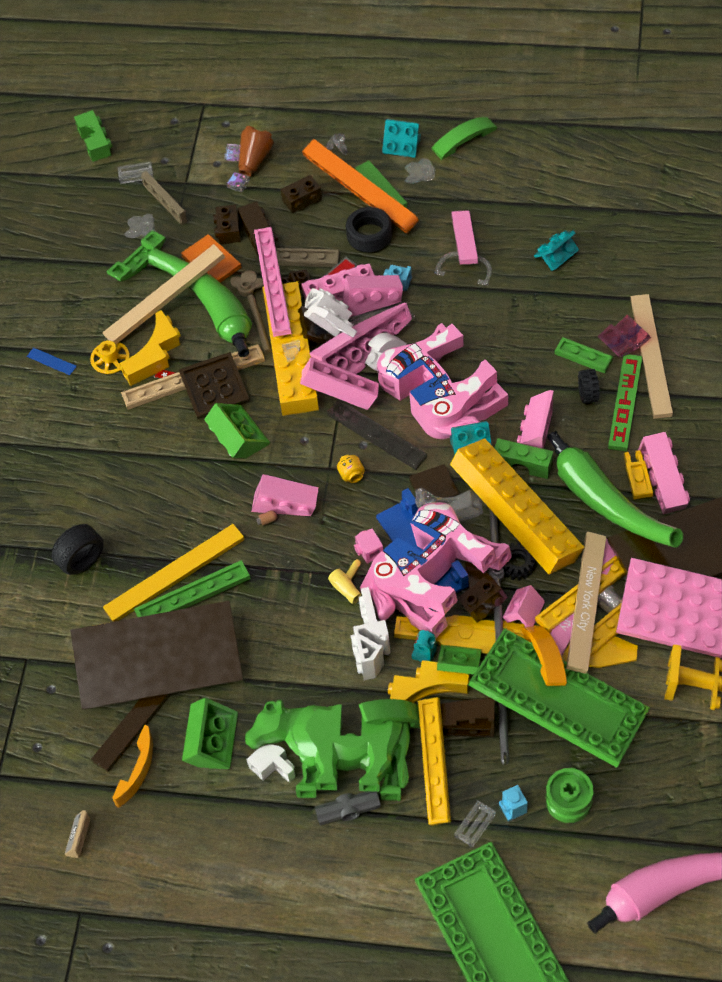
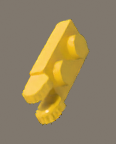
M638 450L635 453L637 462H631L629 452H625V468L633 499L653 497L650 478L641 451Z

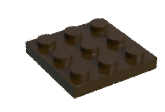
M231 352L179 369V374L197 420L206 417L215 403L241 405L250 402Z

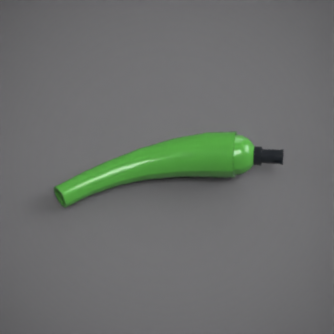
M156 248L151 251L148 259L150 265L164 270L173 276L189 264L176 256ZM205 273L191 284L189 288L197 295L207 309L219 337L229 343H233L240 357L248 356L250 352L246 344V338L250 333L252 322L245 308L226 286L210 274Z
M557 431L551 432L546 437L555 448V453L558 456L556 462L558 476L572 493L591 509L614 524L654 542L674 548L682 543L683 532L681 529L661 523L632 504L613 485L589 452L570 447L568 443L562 440Z

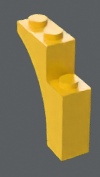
M162 310L155 313L156 325L148 343L138 353L120 363L122 373L130 386L168 368V359L170 357L167 352L180 346L179 338L181 335L176 327L173 328L170 317L168 315L165 316Z
M422 660L421 668L417 667L416 678L394 675L393 682L389 683L388 694L390 699L406 700L413 703L438 693L454 692L468 694L471 674L437 670L438 662Z

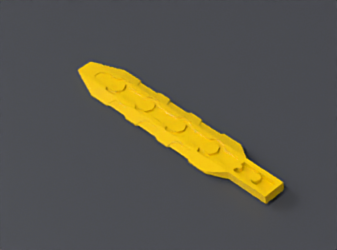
M397 616L394 638L416 640L420 630L411 625L407 617ZM469 616L446 617L448 626L436 638V643L440 646L482 649L481 653L488 654L495 643V622L491 620L476 622ZM502 620L503 630L505 628L525 639L521 628L525 627L524 624H518L514 621L507 623L505 620ZM615 636L590 657L588 667L603 668L636 661L638 646ZM569 645L562 655V660L566 662L568 659Z

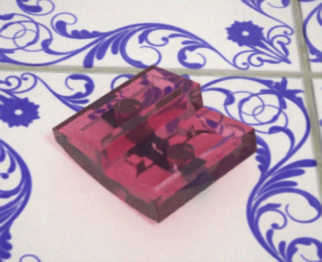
M626 315L615 327L610 324L598 336L619 358L635 351L651 338L629 315Z

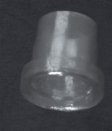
M612 585L606 588L598 597V601L603 602L611 610L622 602V599L614 591L615 588Z

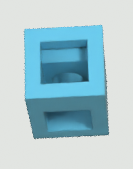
M391 265L384 272V275H398L403 286L402 291H407L412 279L410 266L405 268Z
M518 785L502 792V800L499 802V805L508 821L527 813L528 803Z

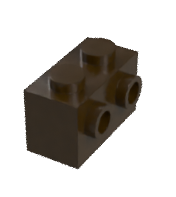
M311 175L280 189L282 201L292 214L322 199L321 187Z
M236 204L216 207V214H213L214 225H217L214 228L215 238H219L220 245L241 242Z
M488 573L457 599L472 618L479 622L493 609L500 606L508 597Z

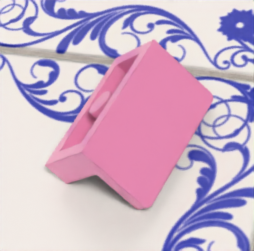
M531 585L517 589L503 618L507 623L519 619L525 627L534 626L536 622L535 617L540 613L545 601Z

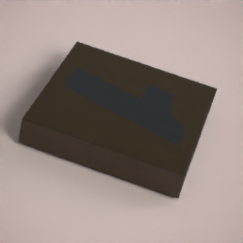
M301 306L298 309L304 339L324 344L335 337L304 316L308 310L307 308Z

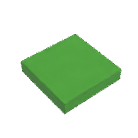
M441 645L437 670L475 674L480 665L482 649Z

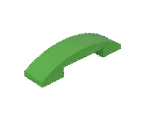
M488 117L469 120L445 134L435 143L432 150L443 160L455 153L456 147L479 134L484 137L495 131L497 127Z
M153 230L150 231L141 240L142 245L124 262L117 261L107 271V274L119 281L133 277L148 265L151 251L155 248L160 250L166 237Z
M381 699L359 704L363 719L367 724L381 725L387 720L408 722L411 728H420L419 707L413 702L399 699Z

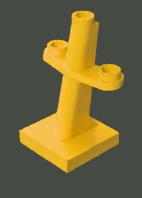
M673 644L668 661L669 670L666 677V685L668 686L664 699L673 700L677 685H690L712 690L710 710L715 711V709H719L721 697L717 696V691L722 692V676H719V672H722V660H720V657H715L713 674L680 666L682 645Z

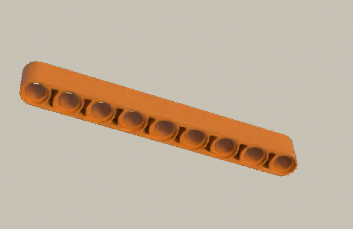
M315 139L302 151L308 160L370 207H376L385 211L389 215L391 222L406 234L418 223L419 219L411 211Z

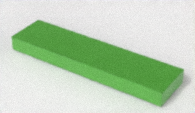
M370 161L355 167L357 172L405 208L407 207V202Z

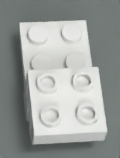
M321 288L319 290L311 289L305 301V308L308 309L304 314L306 318L335 337L340 331L351 337H354L357 333L352 328L353 324L348 321L352 315V312L348 310V305L337 300L328 291H324Z
M369 587L361 588L362 596L358 597L364 624L353 627L354 634L351 635L358 674L362 673L363 679L369 680L376 678L383 668V654L389 655L391 652L385 620L377 621Z

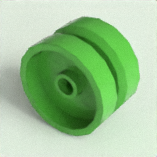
M564 768L556 771L549 778L546 785V807L549 813L556 820L564 823L578 822L589 814L593 799V784L590 778L582 771L574 768Z

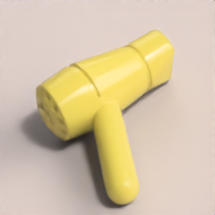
M354 560L347 573H344L341 569H336L328 577L333 587L345 596L352 605L359 601L358 597L361 596V593L351 581L361 565L360 560Z

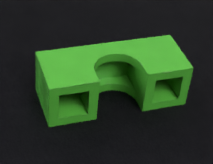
M93 110L74 116L77 129L81 138L85 140L92 162L111 156L110 148H112V144L109 138H105L107 134L105 128L100 127L102 123L99 116H95Z
M497 439L494 449L511 467L513 464H520L529 469V475L548 479L553 464V451Z

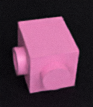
M372 528L367 531L364 530L355 536V551L358 555H362L366 564L372 562L383 551V545Z

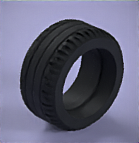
M363 207L355 210L346 222L347 240L354 249L360 252L372 253L382 250L390 243L392 238V222L389 215L376 207ZM364 225H377L382 228L373 235H363L357 232Z
M75 525L66 530L57 539L51 556L55 564L64 573L69 575L79 574L90 568L98 560L103 551L104 541L90 525Z

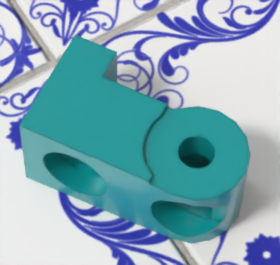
M425 630L419 631L414 643L413 660L420 662L422 660L433 661L437 650L436 637L433 633Z

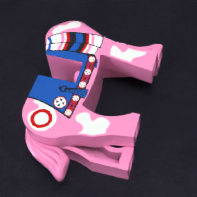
M441 323L437 326L435 332L425 340L390 348L381 354L377 362L378 381L381 388L400 401L410 395L411 414L429 436L436 439L450 438L452 436V427L478 423L508 406V394L497 383V371L486 359L481 362L472 376L455 383L451 382L447 373L439 365L438 361L444 355L464 346L463 335L453 324L446 328Z
M443 502L423 505L418 509L411 522L416 544L423 551H419L397 537L374 558L371 565L373 578L370 583L371 599L377 609L380 621L387 620L394 613L395 609H398L409 619L411 625L419 630L433 633L436 638L448 626L445 614L458 601L453 588L434 585L449 570L451 563L455 562L456 559L468 561L484 573L488 568L499 571L512 558L509 545L490 542L481 536L468 532L460 524L452 506Z

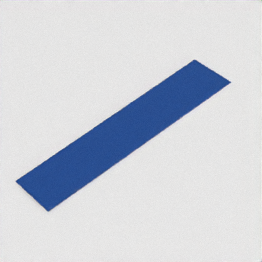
M34 347L26 356L68 375L76 368V365Z

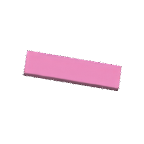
M469 210L452 212L460 265L478 263Z

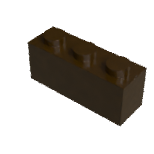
M256 201L241 206L237 210L239 220L256 255L259 256L254 230L272 226L269 219H265L266 215L263 207H259ZM273 231L272 233H273L275 248H277V247H276V242L278 241V238H277V235H276L275 231Z

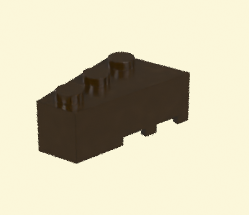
M489 697L440 703L443 736L494 737V699Z

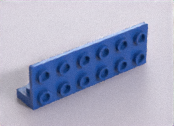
M407 488L401 491V503L377 514L376 518L392 542L399 537L422 552L423 549L419 548L416 544L411 522L418 511V501ZM457 560L451 563L449 570L434 585L451 587L457 593L469 587L468 574Z

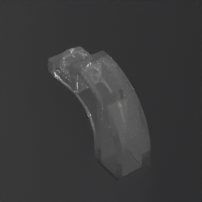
M423 488L415 490V503L418 508L429 503H447L452 506L459 522L483 514L481 498L471 490L447 498L437 497Z

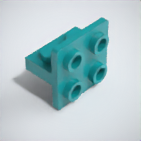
M386 119L382 152L385 154L416 157L417 143L421 141L419 123Z
M565 230L560 234L553 235L549 239L550 242L548 244L544 243L537 248L538 252L534 254V257L542 256L550 270H555L579 250L571 238L576 232L574 230L569 232Z
M487 421L451 428L452 436H450V443L454 449V455L459 448L482 439H486L491 444L489 423Z

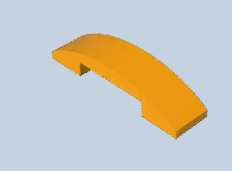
M541 626L522 627L521 631L525 640L533 644L542 664L540 673L546 686H566L567 680L562 657L551 634Z
M144 725L137 741L141 753L128 782L120 780L112 797L116 807L120 808L132 798L142 785L150 768L153 740L147 725Z

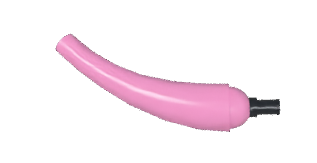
M722 852L694 854L663 860L632 872L611 885V890L606 898V906L601 909L600 914L588 921V927L594 934H597L609 923L613 924L617 920L621 922L639 921L648 913L679 894L705 883L722 880Z

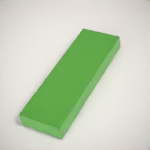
M562 337L555 349L556 355L602 373H606L613 361V356L564 337Z

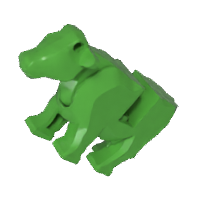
M277 700V702L269 701L265 704L264 709L258 714L254 725L245 735V742L251 749H258L265 744L278 743L285 740L294 753L299 756L302 763L303 779L296 785V795L298 798H316L317 790H337L338 774L336 769L349 771L361 768L366 771V774L359 780V791L380 792L379 783L384 777V782L381 786V800L401 801V788L406 787L409 779L405 760L410 741L408 722L386 720L381 725L367 724L362 716L361 736L355 734H346L344 736L342 735V705L330 707L312 705L289 709L284 707L282 700Z

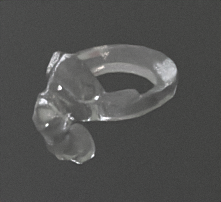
M342 133L333 134L326 145L327 149L331 150L334 147V143L342 154H348L347 145L344 144L345 135Z

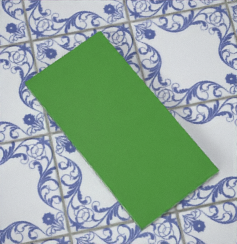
M504 628L468 685L609 764L618 767L650 707L588 673L584 674L566 669L567 662L564 660L562 661L567 680L566 686H546L540 673L542 664L533 644Z
M492 842L415 878V883L467 982H569Z

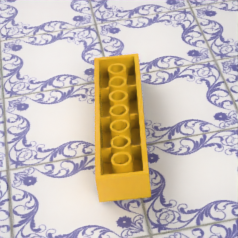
M298 282L282 284L291 334L273 337L265 288L263 287L282 416L319 410L316 390L300 384L302 370L311 357L308 339L303 338L300 314L298 313V309L302 306Z
M486 439L457 450L450 465L548 574L576 562L584 546Z

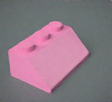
M553 390L531 397L529 405L525 406L524 416H526V419L521 422L520 431L523 432L522 436L518 435L517 443L544 449L553 412Z

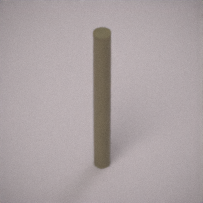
M250 294L247 296V300L264 352L268 354L271 352V347L254 295Z

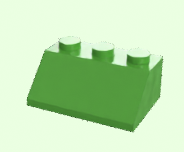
M215 403L204 419L209 425V429L215 433L219 442L225 446L228 454L233 458H247L270 444L269 440L241 405Z
M208 698L192 703L182 761L198 768L229 769L238 712Z

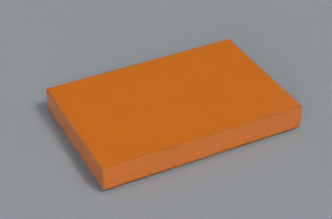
M209 234L181 253L182 257L188 263H191L214 244L224 254L225 258L206 273L213 276L219 282H222L242 268L241 263Z

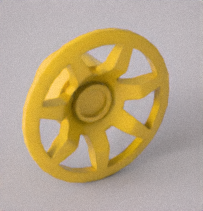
M107 340L100 343L93 350L90 361L96 371L103 374H113L121 370L117 358L127 360L130 358L127 347L122 343L118 342L115 344L113 341ZM121 348L126 352V355L119 354ZM95 355L100 357V359L94 363ZM103 362H105V370H102L97 366L102 365ZM110 363H113L117 368L109 370Z

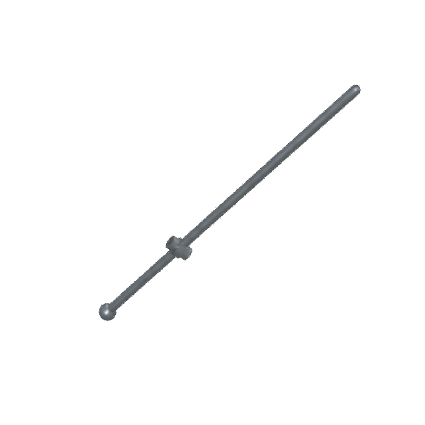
M489 508L491 542L499 543L498 517ZM503 567L499 571L490 568L489 575L501 587V581L504 578ZM502 604L494 609L495 642L503 631ZM498 702L501 763L504 765V755L506 756V764L509 763L507 706Z

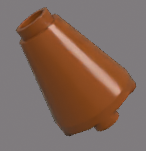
M246 126L245 130L242 131L238 164L240 174L250 177L259 167L274 144L270 132H261L252 126Z

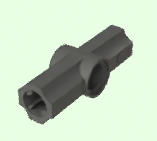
M366 791L356 795L352 793L340 795L335 801L315 806L319 825H323L340 819L342 821H350L357 818L361 813L381 808L377 792Z

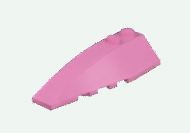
M402 303L362 321L352 327L357 331L354 337L342 332L310 352V356L351 373H359L366 367L365 361L372 350V347L368 345L371 339L380 333L397 335L412 320L407 303Z

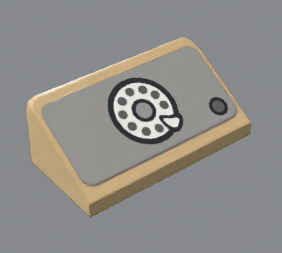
M84 810L75 816L65 856L75 858L81 856L90 823L89 815Z

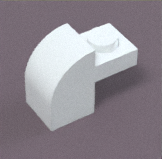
M380 333L369 342L368 345L372 347V350L365 363L378 371L377 362L383 352L390 348L404 346L407 343L392 334Z
M263 746L247 759L249 768L263 781L274 770L281 774L289 783L295 778V767L287 759L285 749L280 746Z

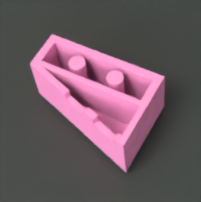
M398 275L346 276L343 303L349 306L348 310L352 312L350 317L401 302L403 286Z
M263 474L254 494L251 512L265 513L273 510L276 514L311 516L316 507L318 487Z

